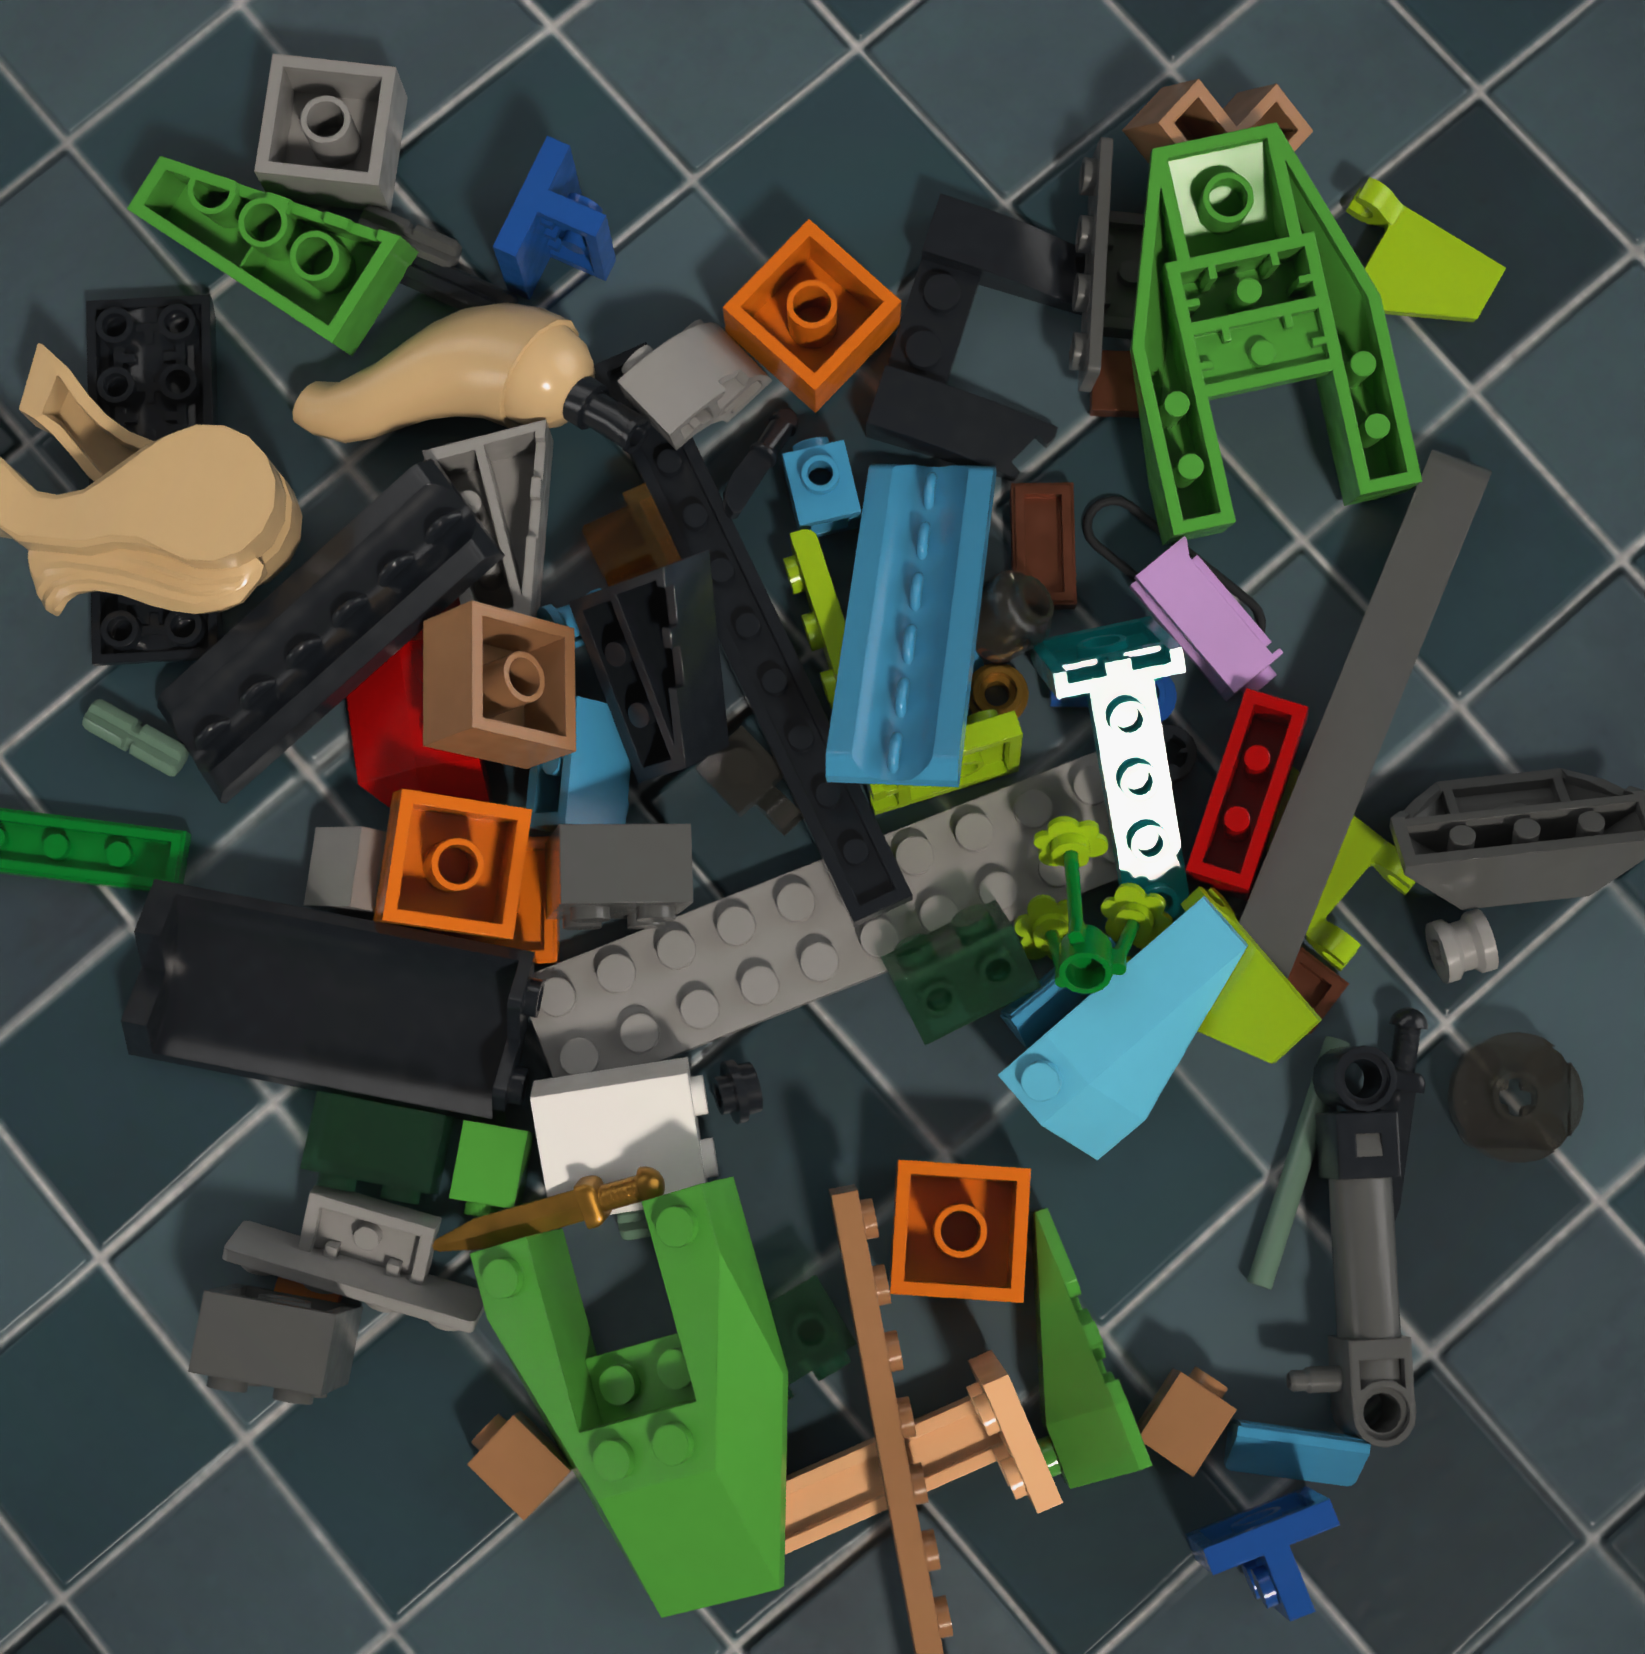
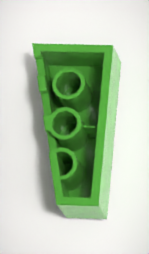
M163 156L158 158L127 207L129 211L350 356L354 355L404 277L408 266L412 264L419 253L399 235L355 223L349 218L328 211L325 213L295 203L289 198L271 192L266 193L239 184L235 180Z

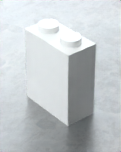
M688 1057L548 1078L533 1082L530 1102L547 1197L574 1190V1186L582 1177L595 1175L600 1177L604 1184L635 1176L637 1169L643 1166L652 1167L663 1176L665 1182L663 1195L708 1182L707 1178L719 1176L713 1137L701 1139L698 1124V1115L709 1114L703 1075L691 1077ZM642 1201L613 1209L610 1215L644 1210Z

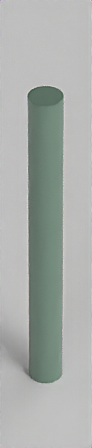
M1325 1036L1318 1060L1330 1049L1350 1046V1043L1331 1036ZM1312 1079L1247 1278V1282L1272 1290L1316 1153V1113L1329 1112L1330 1109L1315 1093Z

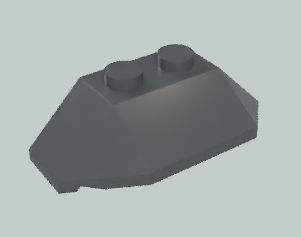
M1563 768L1438 781L1416 797L1404 811H1399L1392 816L1389 827L1404 875L1461 910L1586 897L1592 895L1645 859V790L1632 786L1623 789L1605 779Z

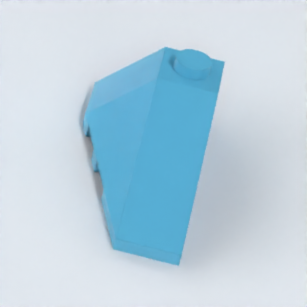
M1204 895L1126 963V972L1123 975L1113 974L1109 984L1103 990L1090 994L999 1073L998 1076L1041 1126L1094 1159L1099 1160L1147 1119L1206 1015L1211 1010L1247 949L1248 944Z

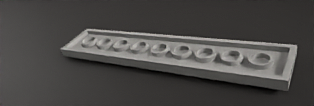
M1093 752L885 834L886 841L912 892L913 900L858 926H853L821 859L676 917V920L666 921L665 928L638 931L534 972V978L543 979L545 986L538 1017L530 1018L553 1078L671 1059L1011 924L1018 916L1027 914L1029 901L1037 895H1050L1057 903L1067 899L1065 868L1060 865L1048 866L1043 864L1038 857L1039 849L1034 845L1035 833L1047 830L1048 823L1056 817L1069 816L1078 822L1084 820L1095 821L1099 825V833L1105 835L1108 839V850L1106 853L1098 857H1089V862L1085 866L1079 867L1081 896L1117 882L1118 876L1097 753Z

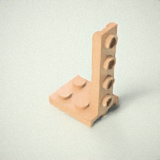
M992 1350L967 1360L976 1380V1383L966 1386L969 1396L914 1419L916 1436L904 1438L908 1463L921 1462L927 1492L997 1461L1015 1499L1017 1500L1027 1495L1037 1514L1063 1503L1011 1379ZM875 1437L786 1476L785 1554L888 1509Z

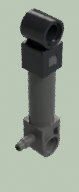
M1346 1046L1330 1049L1323 1054L1314 1067L1312 1079L1315 1093L1320 1100L1328 1107L1336 1110V1112L1316 1113L1315 1119L1319 1178L1328 1179L1337 1335H1328V1366L1305 1367L1303 1370H1291L1287 1373L1286 1382L1288 1389L1292 1392H1330V1409L1333 1421L1343 1433L1363 1439L1371 1445L1387 1448L1400 1444L1410 1435L1415 1426L1417 1413L1411 1337L1401 1335L1392 1186V1177H1402L1398 1112L1376 1110L1390 1101L1396 1090L1397 1075L1390 1058L1376 1047ZM1353 1062L1360 1067L1364 1076L1363 1087L1355 1096L1347 1089L1344 1080L1345 1072ZM1378 1394L1383 1405L1382 1414L1378 1421L1368 1426L1363 1415L1364 1406L1370 1397Z

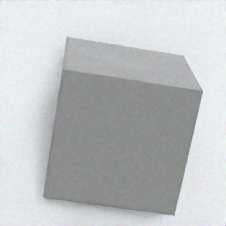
M363 826L316 827L304 906L336 913H362L374 916L387 832Z

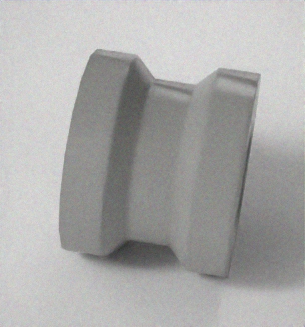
M1478 908L1464 912L1459 921L1447 923L1439 919L1426 924L1425 933L1429 954L1437 974L1445 984L1461 980L1464 972L1473 969L1481 973L1498 969L1499 957L1496 941L1487 918Z

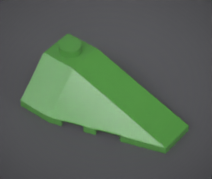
M1048 1208L1033 1211L1030 1215L1041 1422L1047 1435L1037 1439V1443L1052 1477L1061 1474L1064 1483L1072 1489L1153 1466L1119 1379L1115 1380L1111 1371L1107 1372L1102 1361V1359L1106 1358L1103 1340L1088 1309H1082L1078 1299V1296L1081 1295L1080 1286Z

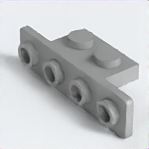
M319 1181L309 1194L301 1236L252 1221H243L225 1244L223 1250V1260L241 1265L249 1273L285 1278L301 1283L307 1289L320 1294H339L365 1302L370 1308L380 1312L403 1313L426 1320L432 1326L444 1331L460 1330L471 1333L484 1312L478 1288L429 1274L434 1254L433 1243L438 1237L441 1217Z

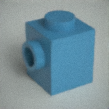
M827 437L810 438L796 443L792 447L793 451L782 454L784 475L798 531L809 529L817 537L860 528L861 508L844 440L830 443Z

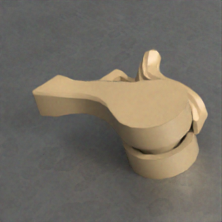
M37 344L19 410L36 427L53 435L69 452L86 475L94 481L85 489L59 495L40 492L0 457V537L13 539L28 550L30 573L36 593L46 611L59 616L68 601L76 595L95 591L123 595L151 606L176 612L204 614L224 611L244 603L257 586L270 582L290 564L301 541L302 512L294 490L249 436L224 425L198 424L171 433L156 441L132 433L107 416L89 396L71 370L43 344Z

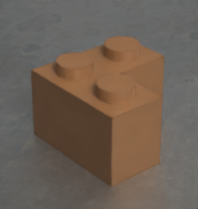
M1200 79L1162 87L1122 130L1148 163H1150V153L1153 148L1275 122L1279 125L1294 152L1313 132L1312 128L1277 83L1238 92L1222 108Z

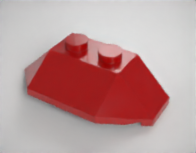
M459 597L441 613L461 605ZM422 629L347 696L358 785L389 808L391 807L392 794L400 789L493 803L488 760L423 746Z

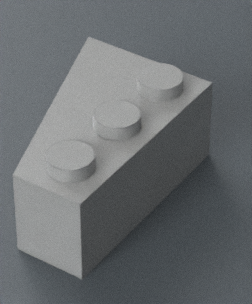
M546 419L422 451L424 460L432 458L437 461L505 554L498 563L459 596L461 605L473 600L537 618V611L541 604L554 444Z

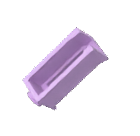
M1185 536L1135 576L1134 579L1136 581L1129 588L1168 634L1182 646L1184 653L1225 701H1228L1238 691L1244 694L1246 688L1259 691L1277 676L1270 665L1284 652L1280 648L1273 654L1269 651L1267 646L1271 643V640L1198 555L1193 559L1190 558L1187 538Z

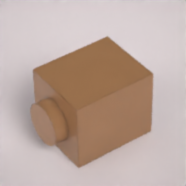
M1196 1366L1189 1376L1173 1368L1137 1423L1144 1444L1194 1477L1237 1410L1222 1400L1228 1388Z
M522 1411L514 1414L508 1421L498 1413L471 1441L479 1452L467 1464L523 1520H526L573 1470L559 1447Z

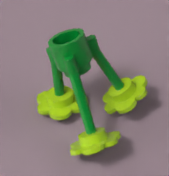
M1059 816L1048 823L1047 830L1035 833L1034 845L1039 849L1038 857L1043 864L1048 866L1060 865L1065 868L1067 899L1057 903L1050 895L1042 894L1035 896L1027 905V914H1022L1015 919L1014 929L1021 936L1019 948L1024 957L1030 960H1037L1047 955L1053 960L1055 984L1058 987H1067L1071 991L1081 994H1091L1103 990L1109 984L1112 974L1123 975L1126 972V957L1132 944L1140 949L1145 948L1174 921L1164 911L1166 901L1160 894H1146L1139 885L1127 882L1117 888L1114 897H1107L1101 905L1102 914L1108 918L1105 930L1107 935L1117 942L1115 947L1112 948L1111 941L1099 928L1085 925L1083 921L1079 867L1085 866L1089 862V857H1098L1106 853L1108 850V839L1105 835L1099 833V825L1095 821L1084 820L1078 822L1069 816Z

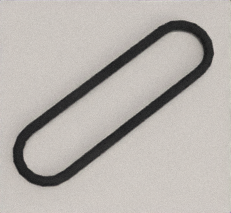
M1108 496L1098 499L1088 508L1084 516L1083 532L1086 541L1096 552L1135 582L1134 578L1138 572L1101 544L1094 536L1092 530L1093 518L1103 507L1110 505L1121 506L1160 536L1157 521L1133 502L1123 497ZM1188 547L1189 556L1193 559L1198 554ZM1200 557L1226 589L1252 610L1255 614L1257 625L1265 633L1266 619L1263 609L1259 604Z

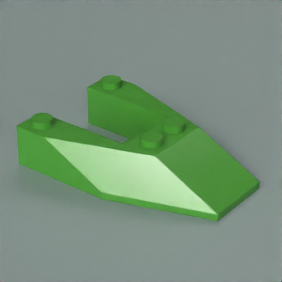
M1277 122L1153 148L1150 153L1130 353L1148 482L1162 546L1176 543L1184 536L1187 540L1223 533L1236 522L1209 401L1315 378L1344 506L1402 494L1423 482L1381 295Z
M734 1176L701 1183L642 1201L677 1333L597 1355L563 1228L526 1236L470 1253L487 1320L551 1436L572 1466V1471L661 1618L779 1590L784 1587L788 1369Z

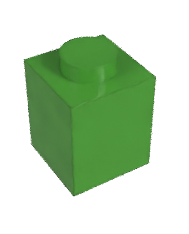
M463 1120L449 1198L466 1201L464 1214L478 1217L504 1210V1208L522 1205L535 1133Z

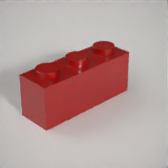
M1245 689L1186 867L1188 883L1207 889L1215 888L1219 893L1248 901L1307 724L1308 706L1252 689Z

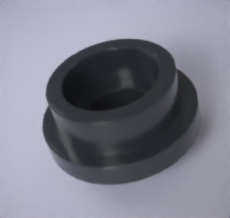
M733 1059L722 1061L720 1064V1075L712 1078V1090L716 1106L721 1115L730 1113L736 1124L748 1122L750 1114L761 1112L763 1109L762 1091L757 1073L751 1062L737 1064Z

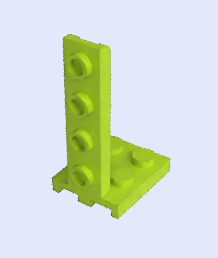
M802 529L790 533L792 556L783 558V564L793 595L801 592L805 593L811 612L801 615V619L811 651L823 648L829 670L820 672V678L830 709H832L845 620L818 537L812 530ZM990 709L967 717L959 787L867 784V793L874 815L1018 772L1023 733L1015 710L998 715L997 710Z

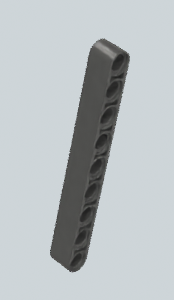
M1432 449L1421 475L1423 482L1419 483L1416 487L1239 921L1242 927L1287 979L1492 473V470Z

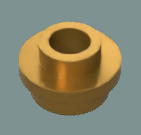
M991 663L980 667L972 675L968 708L970 713L974 714L994 709L1000 715L1015 710L1017 718H1019L1024 712L1029 698L1028 686L1024 677L1018 670L1003 663ZM1000 686L1006 690L1008 701L1004 705L993 706L987 702L985 691L989 687Z

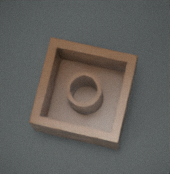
M473 600L423 621V746L523 769H529L576 752L575 628Z

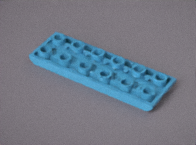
M916 464L869 465L826 748L827 782L959 787L996 482V466L951 465L945 467H926Z

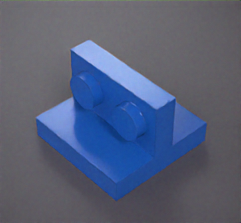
M549 136L546 137L493 245L507 290L529 300L550 257L604 281L607 280L616 261L607 216L602 213L603 210L597 203L581 195L570 145Z
M1305 1486L1185 1535L1195 1560L1212 1575H1216L1241 1565L1255 1599L1261 1598L1267 1609L1274 1607L1291 1622L1316 1611L1290 1545L1337 1527L1340 1523L1331 1500Z

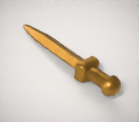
M647 1166L639 1167L635 1176L604 1184L602 1179L595 1175L582 1177L574 1186V1190L473 1218L437 1238L433 1243V1249L439 1252L486 1249L585 1221L588 1229H593L602 1225L613 1209L663 1195L665 1182L659 1171Z

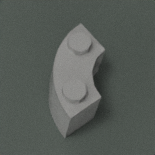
M701 319L694 321L681 333L667 340L654 350L649 345L640 347L624 363L621 370L624 375L617 380L624 397L641 414L649 418L648 420L651 421V425L675 450H678L695 434L709 425L719 421L728 423L772 382L771 377L720 325L713 322L704 323Z

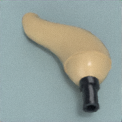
M513 303L465 308L437 320L403 342L378 362L340 382L315 381L300 393L292 411L293 420L300 427L313 435L342 443L373 439L427 420L447 417L483 418L507 428L546 419L549 428L561 427L567 422L572 423L581 430L591 428L630 454L638 450L644 443L651 427V421L648 420L647 416L635 412L609 395V388L594 379L595 368L587 344L579 338V333L571 320L541 307Z

